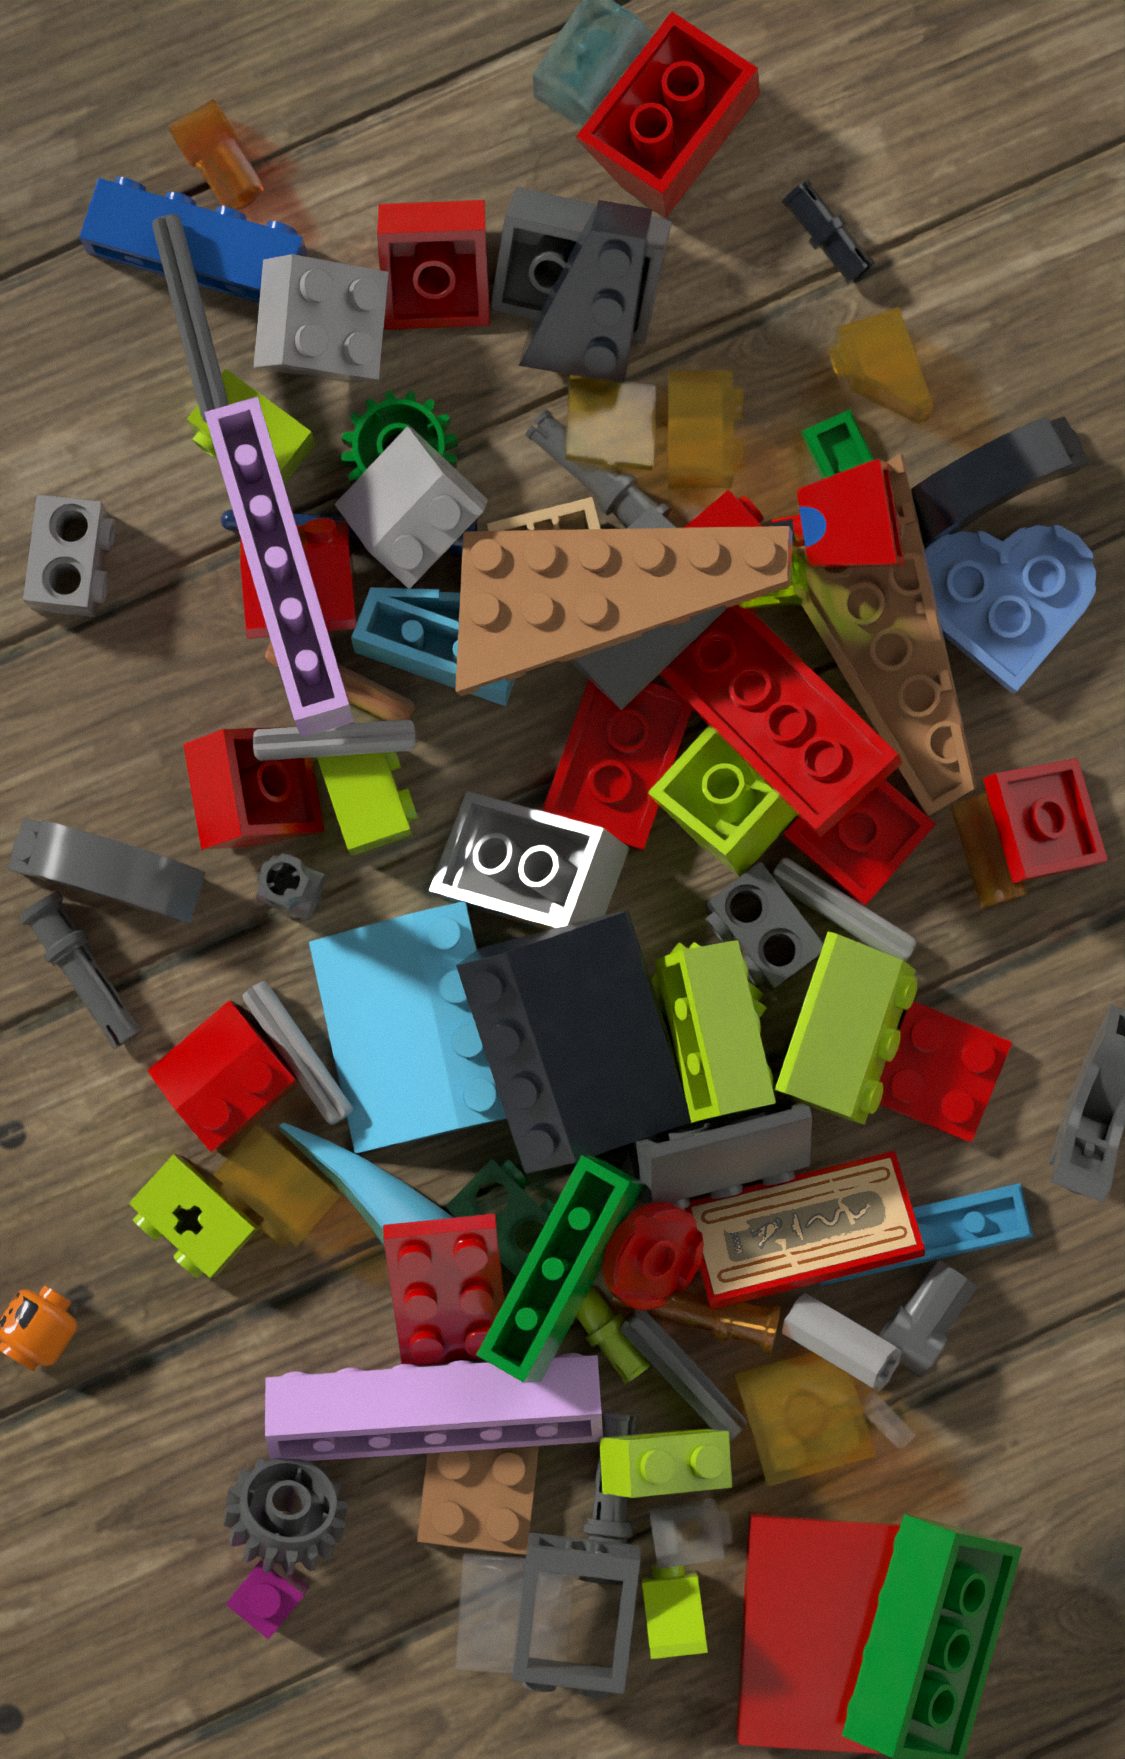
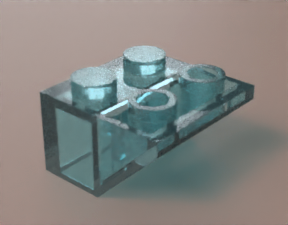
M581 0L533 73L534 98L583 127L654 34L634 13L612 0Z

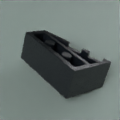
M602 200L598 201L572 249L557 282L554 283L537 320L533 323L527 334L519 366L625 383L633 344L653 209Z

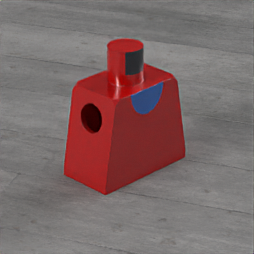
M881 459L869 461L799 488L797 490L800 514L772 519V526H789L793 532L792 548L805 546L810 566L817 568L905 566L889 464Z

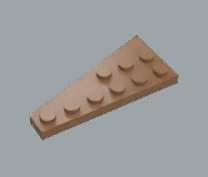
M900 453L886 463L889 464L905 566L817 568L809 565L806 547L802 546L792 548L791 588L877 733L899 754L903 763L898 768L924 812L929 817L977 789L906 463L904 455Z
M789 526L464 531L455 692L462 697L479 691V687L503 679L510 681L527 675V671L557 661L564 663L641 637L643 632L667 624L674 626L691 620V616L721 606L728 608L790 587L793 532Z

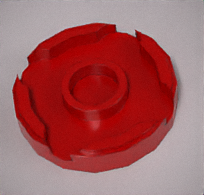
M667 1201L648 1203L630 1213L615 1229L605 1248L602 1264L605 1286L615 1298L628 1307L643 1311L660 1308L670 1301L666 1297L675 1290L681 1293L691 1283L699 1268L704 1248L703 1235L697 1229L695 1218L682 1207Z

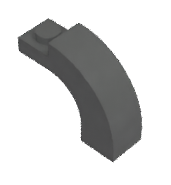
M23 818L19 834L14 841L13 852L7 868L25 876L79 889L154 915L189 924L206 874L205 871L119 841L44 820L39 822Z
M1111 1004L1095 1034L1077 1076L1057 1132L1049 1163L1054 1166L1051 1177L1052 1183L1065 1187L1072 1193L1085 1195L1100 1202H1104L1112 1187L1117 1152L1125 1127V1010Z

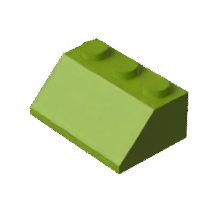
M710 726L701 733L648 792L650 797L703 849L738 877L745 874L797 816Z
M828 931L775 1090L801 1104L810 1106V1108L865 1125L868 1113H875L882 1098L883 1084L879 1080L885 1062L893 1060L899 1047L900 1031L896 1029L903 1009L908 1010L911 1007L916 996L918 981L914 978L916 970L902 959Z

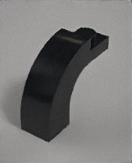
M1064 416L1052 421L1045 417L1019 427L969 452L914 486L911 491L923 545L935 542L945 534H955L982 515L1017 495L1039 485L1076 473L1088 465L1090 462L1081 447L1080 439L1070 427L1066 417Z

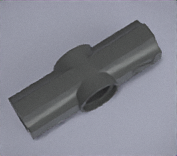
M284 853L280 856L272 855L269 861L263 863L257 880L260 884L256 901L276 908L287 917L296 920L300 918L309 920L313 912H317L323 894L321 892L326 874L306 867L296 857Z

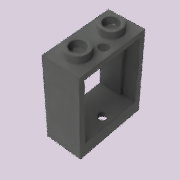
M529 1532L512 1681L523 1682V1687L537 1692H552L556 1690V1686L577 1688L581 1695L595 1699L610 1698L612 1693L625 1694L640 1568V1546ZM539 1571L622 1581L612 1667L529 1657Z

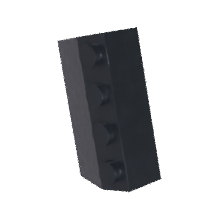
M628 909L482 947L456 965L525 1174L579 1161L581 1155L595 1156L691 1122L677 1058Z

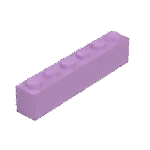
M255 397L204 412L300 736L302 738L353 723L354 718L259 399Z
M562 1354L557 1358H553L542 1381L529 1383L517 1380L490 1363H472L464 1360L454 1361L443 1366L418 1367L412 1364H402L392 1369L364 1371L358 1368H345L336 1373L307 1374L295 1371L279 1377H265V1439L270 1460L282 1458L319 1461L599 1442V1437H603L598 1355Z

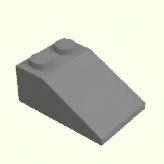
M466 791L429 891L457 903L465 901L468 907L540 933L604 916L627 857L629 847L602 827Z

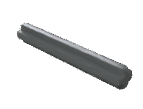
M169 214L154 219L152 228L200 414L205 423H207L204 412L227 406L229 403L183 225L178 215Z

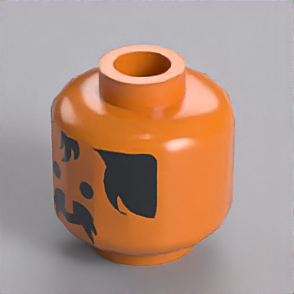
M46 1285L42 1287L39 1294L29 1289L19 1290L0 1317V1351L32 1371H35L38 1365L44 1367L53 1366L78 1328L75 1318L66 1312L72 1302Z

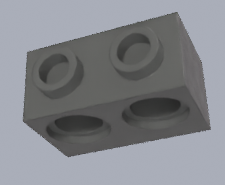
M759 862L711 898L706 905L712 914L705 919L721 942L739 941L740 950L745 956L744 959L748 967V978L757 988L765 983L772 992L820 956L823 942L762 862ZM739 895L752 896L760 905L759 918L751 923H743L736 920L730 910L731 901ZM772 938H782L789 942L793 949L791 963L782 967L770 964L763 953L765 942Z

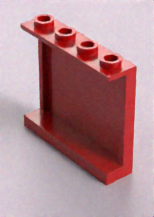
M748 1511L736 1737L739 1745L881 1754L843 1737L842 1732L847 1718L848 1703L853 1696L863 1661V1650L869 1639L877 1611L879 1593L884 1586L893 1554L894 1539L901 1524L772 1516L769 1512Z

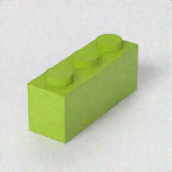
M735 940L685 949L655 959V966L691 1123L776 1104L773 1093V1075L766 1062L760 1036L761 1023L758 1014L754 1010L748 984V967L745 959L742 957L739 941Z

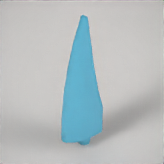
M283 1122L278 1129L338 1187L372 1228L383 1246V1225L454 1218L411 1186L370 1161L324 1138Z

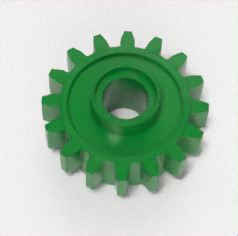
M392 390L386 391L385 401L378 404L371 398L365 400L368 410L363 416L353 412L350 415L351 424L355 428L354 432H343L341 436L343 444L352 448L351 451L341 455L343 466L357 467L348 476L351 485L408 425L454 468H457L458 465L457 456L446 452L458 446L456 434H443L451 425L448 414L435 417V401L430 398L421 405L416 402L414 391H408L405 399H396Z

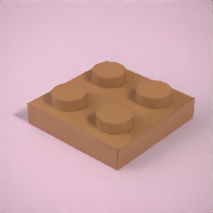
M539 1446L427 1453L417 1542L526 1555Z

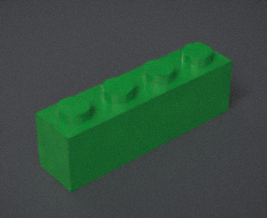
M581 1155L476 1354L478 1357L523 1383L542 1381L602 1267L605 1248L615 1229L631 1213L645 1183L598 1157Z

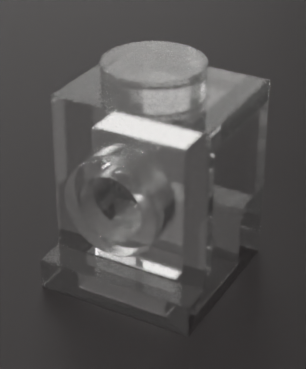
M714 1498L661 1507H649L658 1569L725 1559L722 1544L733 1543L729 1514L727 1509L717 1511ZM694 1520L701 1525L702 1531L697 1539L687 1540L681 1535V1526L686 1521Z

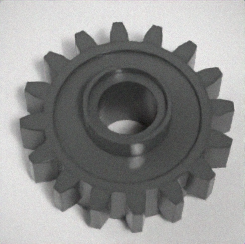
M259 1458L256 1460L255 1469L252 1472L244 1469L239 1472L236 1486H230L228 1490L223 1526L232 1528L229 1537V1544L231 1546L246 1545L243 1560L246 1563L259 1556L264 1559L263 1572L269 1573L274 1564L279 1563L283 1564L286 1576H292L295 1563L301 1562L307 1570L312 1571L315 1570L318 1556L328 1560L332 1557L336 1542H341L346 1526L344 1520L348 1504L347 1502L338 1501L342 1486L340 1483H331L326 1476L328 1469L324 1466L317 1468L308 1463V1461L299 1459L279 1458L266 1462L263 1458ZM279 1511H287L293 1515L283 1514Z

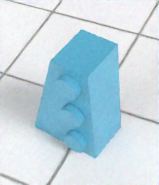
M370 587L351 637L354 652L455 688L460 593L440 592L439 589ZM503 679L479 687V691L471 694L506 707L516 679L510 681Z

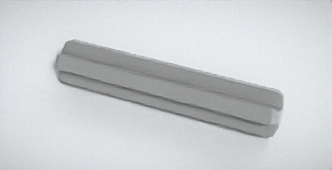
M411 720L349 723L302 738L297 727L258 729L253 735L254 754L261 761L411 751L415 749L416 745L415 726Z
M783 858L771 874L784 892L870 947L902 959L905 962L915 949L917 943L915 938L789 858Z
M264 981L249 988L243 994L244 1002L326 1122L333 1125L342 1121L353 1111L352 1105L268 983Z

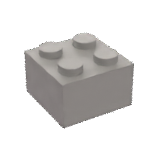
M294 254L264 259L253 368L346 383L379 380L389 272Z

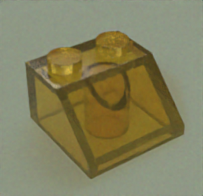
M806 1353L734 1374L762 1475L768 1487L876 1456L861 1402L851 1375L816 1353Z

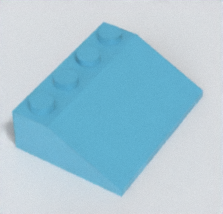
M465 901L410 913L309 942L340 1088L353 1108V1111L347 1116L355 1154L507 1120L456 967L457 964L477 950L469 911Z

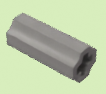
M804 1293L795 1301L793 1308L784 1320L782 1334L877 1391L881 1390L889 1382L891 1375L899 1365L902 1350L807 1293Z

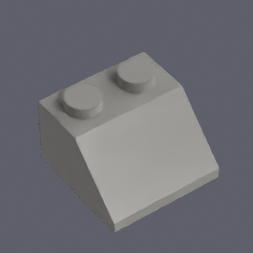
M408 425L337 500L335 506L367 550L410 589L483 513L488 499Z

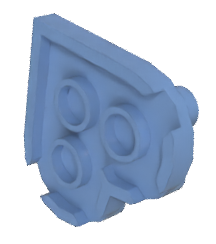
M1036 525L1027 529L1025 527L1020 528L1003 542L984 531H977V533L960 531L951 535L948 533L938 538L925 550L943 636L1013 695L1082 616L1096 593V571L1092 562L1094 557L1091 550L1078 535L1059 525H1053L1052 527Z

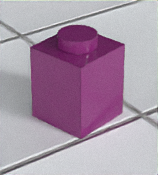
M261 1559L226 1602V1605L269 1640L310 1587L295 1574L286 1576L283 1564L275 1563L269 1573L263 1572L264 1559Z

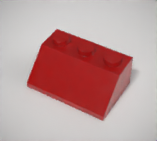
M671 11L577 134V141L626 192L667 218L759 97L758 68Z

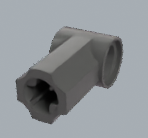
M936 1260L905 1307L901 1305L880 1332L879 1337L902 1350L899 1364L921 1378L942 1351L947 1341L945 1334L973 1295L977 1286L940 1260Z

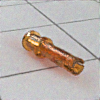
M675 1290L666 1297L670 1302L660 1308L646 1310L653 1318L713 1332L712 1337L717 1338L718 1342L725 1343L728 1339L761 1346L763 1353L771 1354L781 1305L773 1304L770 1308L740 1302L710 1310L707 1296L687 1291L680 1293L678 1290ZM615 1296L613 1297L611 1309L628 1312L635 1310L623 1304Z

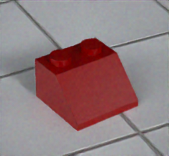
M485 200L379 204L377 224L379 267L381 271L389 272L384 330L490 326Z
M318 518L307 522L305 525H297L327 631L355 629L356 575L348 522H335L329 518ZM240 540V568L247 639L270 637L243 543Z
M273 728L221 729L184 743L183 747L201 850L242 848L325 832L312 757L262 761L257 759L253 749L254 732L258 729Z
M231 1000L226 1002L147 1070L174 1110L212 1153L221 1152L300 1083L294 1073Z

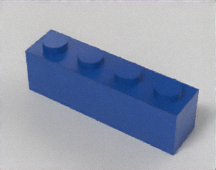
M116 177L114 182L98 178L79 236L87 254L165 276L152 222L158 217L176 214L180 217L198 286L256 303L260 301L264 259L291 254L305 257L307 255L303 237L297 235L298 231L287 224L268 221L267 225L264 226L247 221L245 214L229 207L218 206L216 211L198 207L194 199L181 193L169 191L166 192L164 197L146 192L144 185L125 177Z

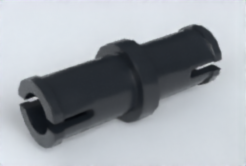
M806 180L803 184L801 183L782 200V203L788 207L811 236L809 243L814 250L821 248L849 285L867 272L875 262L872 258H869L845 228L848 222L843 215L836 216L811 186L812 183Z

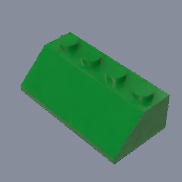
M904 1514L900 1529L894 1539L893 1554L884 1586L879 1593L878 1607L870 1636L863 1650V1661L854 1693L848 1703L847 1718L842 1736L893 1759H964L1023 1547L939 1521Z

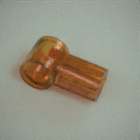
M214 99L168 125V129L182 154L192 168L195 166L198 168L221 206L241 210L254 202L256 197L264 191L260 178L236 143L238 139L232 126Z

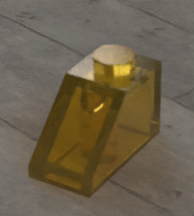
M900 307L839 326L834 339L835 345L829 347V353L836 375L838 377L846 375L850 390L918 424L928 421L934 406Z

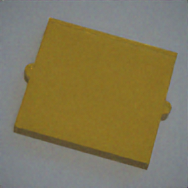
M570 375L568 379L565 460L603 465L606 470L622 467L652 471L655 452L656 385L626 381L623 384Z

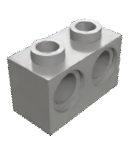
M37 494L23 601L31 610L96 617L97 603H105L108 594L109 575L108 571H102L104 550L111 551L113 549L116 526L115 519L109 518V512L101 501ZM78 519L88 522L87 532L82 539L75 542L63 540V531L69 522ZM67 572L80 573L81 582L76 591L68 595H61L56 592V583L61 575Z

